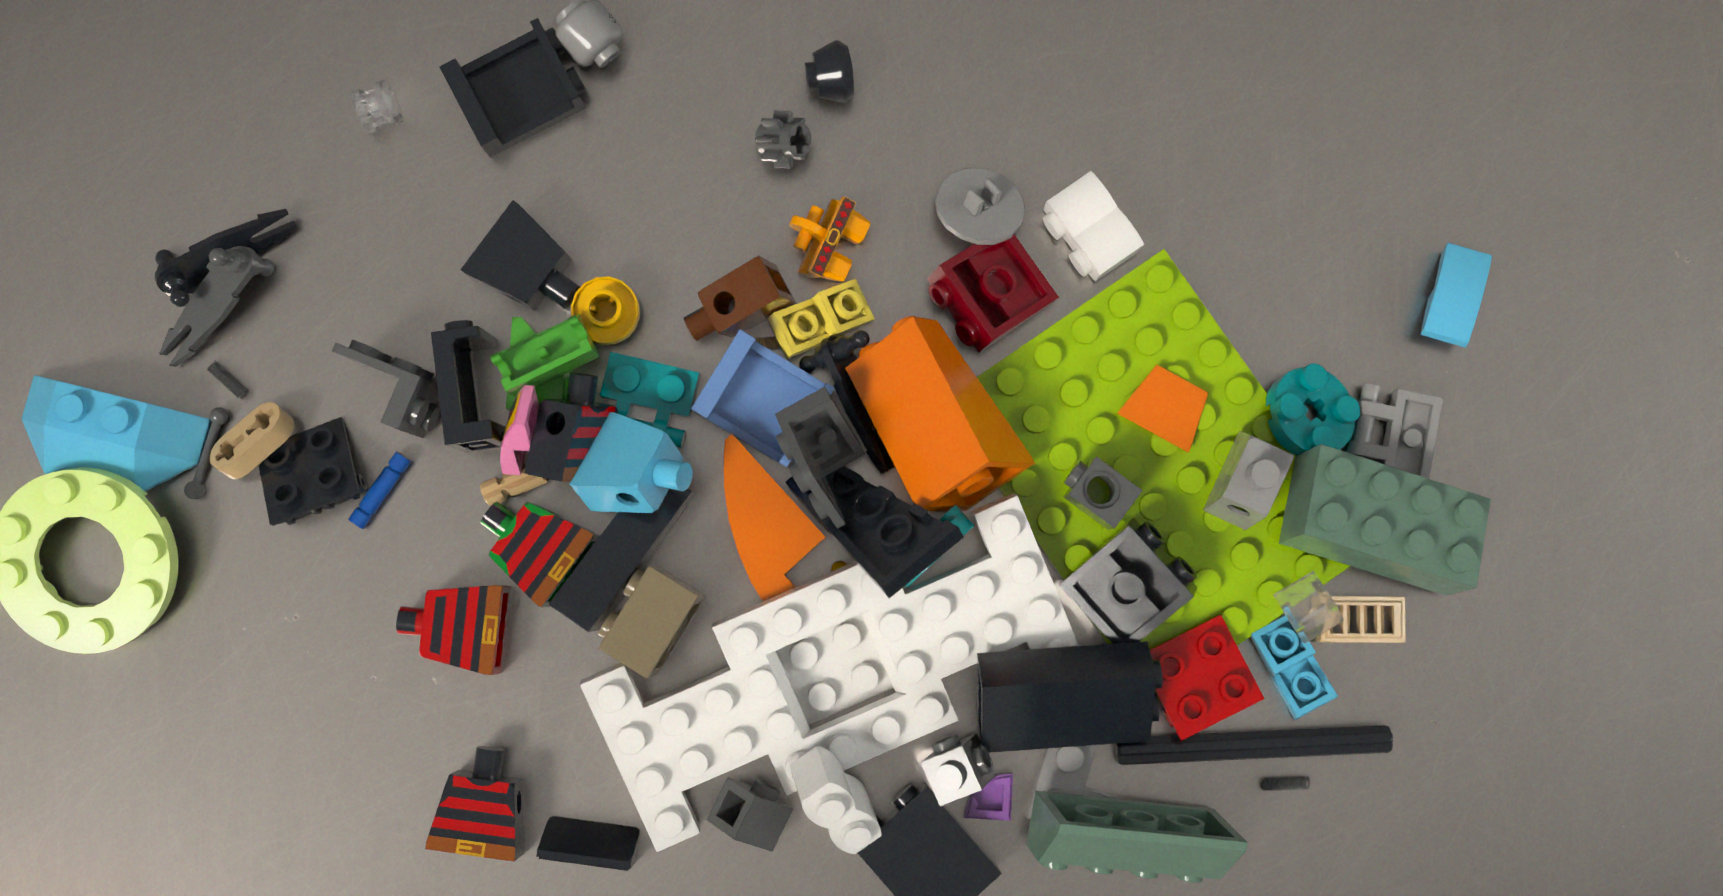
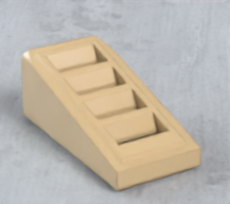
M1311 596L1312 642L1406 643L1405 597ZM1333 605H1340V633L1333 632ZM1350 605H1357V633H1350ZM1367 605L1374 606V633H1367ZM1384 606H1392V633H1384Z

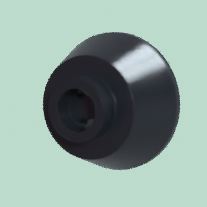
M834 40L812 53L813 62L805 63L808 90L817 89L819 98L846 103L854 96V76L848 46L839 40Z

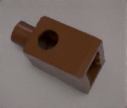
M758 255L700 290L698 297L703 307L685 316L684 321L696 341L715 331L720 335L732 338L736 336L739 329L745 332L768 320L767 318L774 312L797 303L777 265ZM735 299V307L729 313V305Z

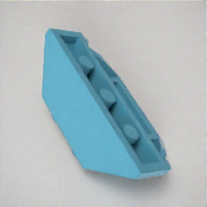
M36 375L33 377L21 418L44 473L48 474L78 467L97 468L118 474L132 481L145 492L170 480L185 470L198 466L212 423L208 418Z

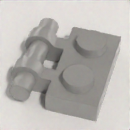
M1364 383L1360 400H1357L1360 406V416L1356 420L1353 440H1349L1347 443L1346 452L1369 460L1380 461L1382 464L1429 479L1444 398L1396 389L1393 390L1391 404L1386 405L1378 403L1381 386ZM1375 420L1387 421L1383 446L1371 443Z

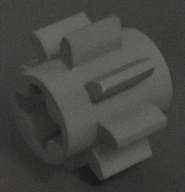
M774 110L773 118H762L755 134L756 147L762 154L761 160L772 161L775 168H792L793 160L804 161L805 155L811 147V133L805 125V118H794L792 111Z

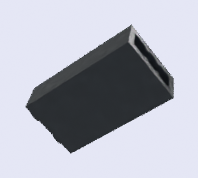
M1147 641L977 653V720L981 745L987 749L988 753L1150 741L1152 722L1159 721L1160 716L1159 701L1155 693V689H1161L1163 685L1160 661L1152 660Z

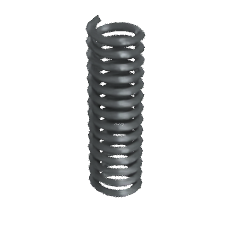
M216 360L207 368V371L212 373L214 378H217L221 384H224L228 391H231L238 399H242L249 392L245 386H242Z
M1294 776L1293 778L1287 777V779L1286 777H1277V779L1275 777L1274 779L1268 777L1263 780L1264 787L1263 783H1260L1263 791H1285V789L1287 791L1292 789L1308 790L1310 778L1308 776H1301L1300 778Z

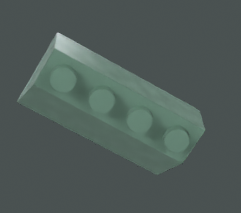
M1035 791L1026 845L1042 866L1054 870H1065L1068 868V865L1084 866L1087 870L1098 874H1112L1113 869L1130 871L1136 876L1148 879L1157 878L1158 874L1175 875L1178 879L1186 882L1200 883L1203 881V878L1221 879L1246 852L1248 842L1215 809Z

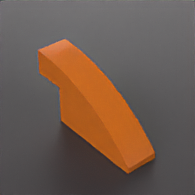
M731 434L725 439L724 491L728 519L737 551L748 577L761 600L765 601L796 587L786 574L822 543L826 537L736 437Z

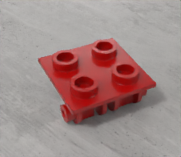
M1221 615L1150 649L1152 660L1160 661L1163 676L1162 688L1155 689L1165 709L1163 714L1170 727L1174 726L1181 741L1265 699Z

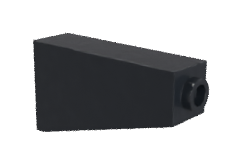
M669 489L659 509L653 513L618 512L554 596L549 606L587 632L600 630L611 611H615L626 596L623 592L634 573L638 569L644 570L696 494L690 489L685 491Z

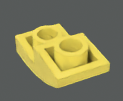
M855 278L820 291L811 299L776 311L767 319L786 359H789L820 346L821 341L831 335L836 337L845 335L872 322L875 318Z

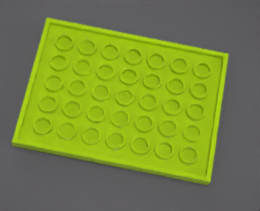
M1165 249L977 376L1035 462L1034 465L1001 486L999 490L1004 497L1013 493L1018 496L1039 548L1061 580L1065 579L1092 556L1104 542L1132 518H1135L1140 525L1145 521L1150 522L1164 538L1165 543L1160 547L1172 560L1180 556L1196 573L1197 578L1193 583L1197 586L1194 597L1140 641H1147L1149 649L1218 615H1221L1238 646L1251 637L1252 633L1271 623L1350 567L1337 561L1279 544L1296 455L1293 457V461L1268 515L1247 530H1243L1203 511L1239 431L1254 436L1283 451L1290 452L1276 440L1270 430L1268 420L1272 419L1270 404L1266 406L1267 393ZM1156 365L1208 392L1189 453L1117 414ZM1098 457L1142 490L1115 529L1107 530L1063 498L1070 488L1063 482L1080 460L1087 465L1091 459ZM1093 478L1087 486V494L1093 502L1104 504L1107 501L1110 491L1105 481ZM1232 505L1233 507H1235V508H1237V509H1239V510H1241V511L1244 510V509L1241 508V507ZM1089 618V620L1091 621L1095 629L1098 631L1106 644H1112L1111 641L1101 632V630Z

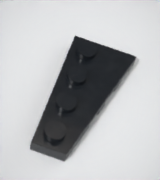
M845 466L825 476L846 522L844 526L838 529L829 516L822 520L820 519L808 494L812 493L811 490L802 493L793 476L785 481L791 492L889 599L964 538L958 526L947 520L942 522L932 517L928 510L915 503L910 505L900 500L892 491L881 485L876 487L864 480L862 475Z

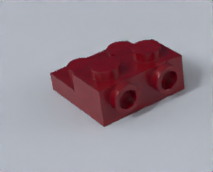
M1015 234L1010 239L995 245L973 244L940 264L927 278L931 284L929 286V295L932 301L941 309L948 308L957 321L955 331L958 338L967 346L974 345L979 353L1014 331L1019 325L1053 304L1059 298Z

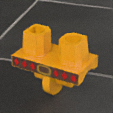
M844 196L840 201L831 199L825 213L820 207L812 205L806 218L797 215L792 216L789 226L799 232L793 247L806 252L797 273L807 278L822 277L835 282H843L846 279L852 266V260L834 251L838 241L842 237L853 244H860L871 224L860 213L853 210L856 202Z

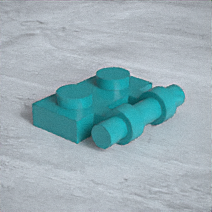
M610 352L599 396L617 401L616 407L619 414L631 418L630 414L633 405L656 410L653 423L635 418L631 419L664 431L676 447L682 448L686 430L669 427L672 414L686 418L691 417V408L694 405L701 374L683 368Z

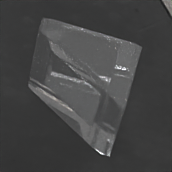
M1314 571L1273 594L1303 643L1309 642L1344 620L1337 605Z

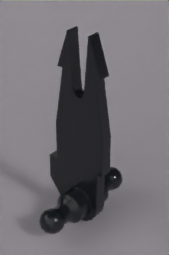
M287 209L258 214V218L215 233L188 247V252L175 259L171 251L166 249L160 250L155 256L156 263L158 264L154 277L156 284L162 292L170 296V301L174 306L184 307L189 303V294L194 293L210 272L206 266L210 262L209 254L213 249L222 248L227 250L236 246H245L252 248L257 254L273 242L277 245L296 227V224L293 220L251 238L253 235L289 215Z
M857 330L850 337L831 335L821 341L820 346L815 349L813 355L802 357L799 367L807 373H812L819 366L829 369L835 382L833 386L847 416L867 449L865 451L880 474L888 472V469L895 468V465L846 370V367L857 359L854 350L864 348L869 344V334L864 330Z

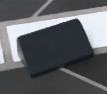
M552 816L546 823L537 848L536 857L543 860L628 871L637 860L640 829L632 826Z

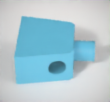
M610 412L569 485L590 511L653 513L659 509L669 489L678 491L688 489L692 482L693 470L689 463L683 462L682 454L664 431L618 413Z

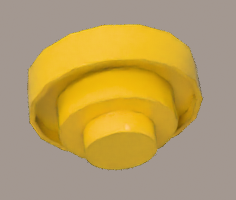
M610 276L595 277L585 282L575 293L571 304V315L579 314L594 343L613 345L627 339L636 329L640 318V305L633 290L622 280Z

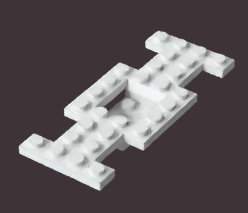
M1013 493L971 511L989 554L904 591L902 588L890 599L860 566L853 562L712 623V629L729 666L650 701L643 702L628 667L622 663L582 679L580 682L581 689L656 852L700 834V825L684 792L689 788L768 754L786 795L797 791L790 770V764L816 746L831 751L840 761L844 771L959 721L941 679L976 664L977 653L1006 651L1025 642L1028 649L1079 646L1018 496ZM892 688L896 692L810 730L809 724Z

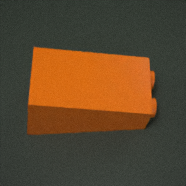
M908 316L899 320L892 326V332L880 342H874L864 347L858 353L859 358L846 367L913 503L928 511H949L956 505L961 511H966L1035 464L1028 450L937 320L916 316Z

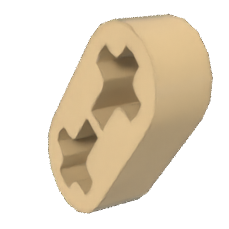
M266 402L259 405L215 443L210 453L211 465L230 479L244 477L290 437L294 429L293 417L274 402Z

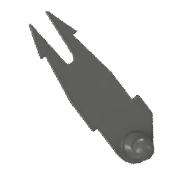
M236 246L227 250L215 248L210 252V262L206 266L210 272L192 294L189 303L184 308L174 328H169L160 350V355H167L191 328L190 334L169 366L176 367L197 353L194 349L225 320L240 300L238 295L249 280L258 273L262 276H270L274 272L275 267L271 260L261 259L252 248L245 246Z

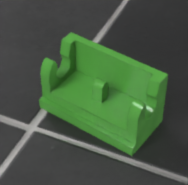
M579 314L490 356L491 361L502 374L503 378L500 381L505 391L516 397L524 385H531L535 388L600 357Z

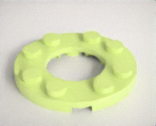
M88 467L69 468L51 472L31 480L17 490L5 503L0 511V601L10 617L29 635L50 647L62 651L82 654L99 653L118 648L134 640L161 618L172 599L177 583V546L168 520L165 516L160 517L153 505L146 499L147 493L138 485L107 470ZM67 517H85L101 523L115 536L122 550L124 572L120 586L108 600L98 605L80 606L71 601L63 600L58 595L53 584L45 580L41 572L43 565H40L39 552L42 541L54 524Z

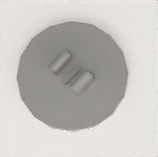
M966 168L952 173L941 183L935 199L937 215L945 228L959 239L976 245H995L1010 239L1020 229L1025 215L1024 200L1016 186L1003 175L984 168Z

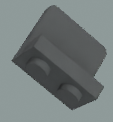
M353 339L349 347L335 342L332 352L399 379L380 423L420 438L424 437L426 430L431 431L434 428L441 412L440 406L437 405L439 402L437 384L431 382L434 373L398 357H395L392 365H390L392 356Z
M823 387L775 413L782 430L781 433L776 435V439L787 459L790 461L794 458L795 465L789 469L802 493L811 490L812 493L808 494L820 519L822 520L829 516L838 529L844 526L846 522L825 476L865 455V452L826 387Z

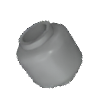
M575 0L556 17L555 22L558 24L555 35L565 51L578 66L587 67L596 63L600 68H603L621 52L617 44L623 35L622 28L600 1Z

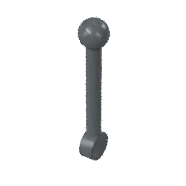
M222 407L214 408L210 412L209 418L212 423L194 479L184 487V493L190 499H200L205 495L206 488L203 480L210 461V453L215 445L221 425L228 420V413Z

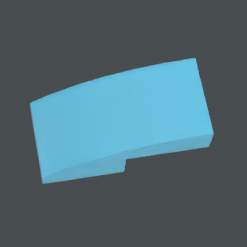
M1451 243L1446 244L1441 253L1434 289L1428 297L1420 335L1466 348L1481 305L1492 255Z
M1292 612L1251 634V639L1294 720L1305 716L1338 697L1313 656L1316 651Z

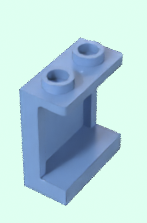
M739 329L691 410L784 467H787L791 460L787 459L776 439V435L781 433L782 430L775 413L823 387H826L830 395L835 388L828 383H823L756 342L755 338Z

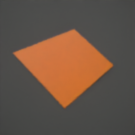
M1156 365L1117 414L1189 453L1208 392Z

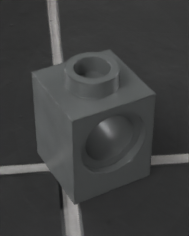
M1098 457L1091 459L1087 465L1080 460L1063 482L1070 487L1063 498L1107 530L1115 529L1142 492L1139 487ZM1093 478L1102 479L1109 487L1110 494L1104 504L1093 502L1087 494L1088 483Z

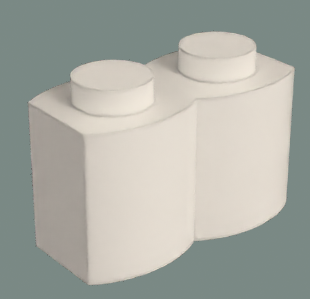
M1092 171L1045 203L1043 209L1046 215L1043 217V222L1046 228L1056 240L1063 238L1069 244L1073 251L1069 254V258L1083 277L1089 274L1096 282L1140 252L1144 246L1134 226L1117 207L1108 190Z
M816 746L790 764V770L806 816L815 824L827 828L831 840L838 848L855 855L882 836L864 785L855 777L844 773L840 761L831 751Z

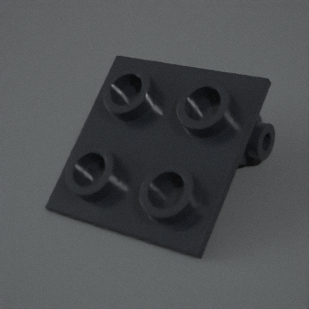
M342 417L290 436L278 449L258 465L271 526L285 522L288 525L295 524L296 520L310 514H321V507L325 506L327 510L334 509V502L341 503L349 499L357 500L360 499V493L367 491L362 475L355 474Z

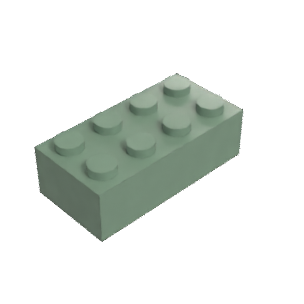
M1320 444L1295 456L1279 544L1448 596L1477 588L1491 499Z

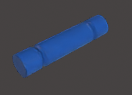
M396 451L388 462L389 466L384 467L360 501L359 507L355 508L348 520L359 528L364 529L371 520V515L376 513L400 479L401 473L405 472L412 461Z

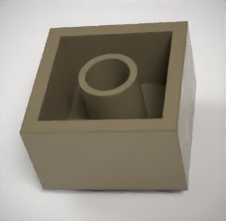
M648 566L647 570L643 571L638 569L634 573L623 594L629 597L622 610L619 609L617 612L612 610L598 632V635L604 638L598 647L599 650L646 679L659 673L706 596L666 570L656 566Z

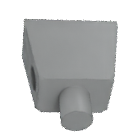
M1239 431L1203 511L1243 530H1247L1268 515L1294 455ZM1232 505L1241 507V508H1243L1244 510L1241 511V510H1239V509L1233 507Z

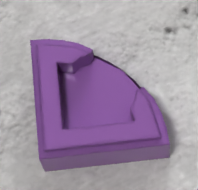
M1003 772L995 774L996 776L981 791L970 794L965 805L964 818L1011 821L1013 773Z

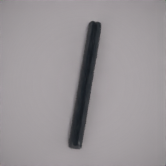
M1373 725L1199 733L1182 741L1178 735L1151 736V740L1146 742L1115 744L1116 759L1121 765L1375 754L1392 751L1393 734L1389 726Z

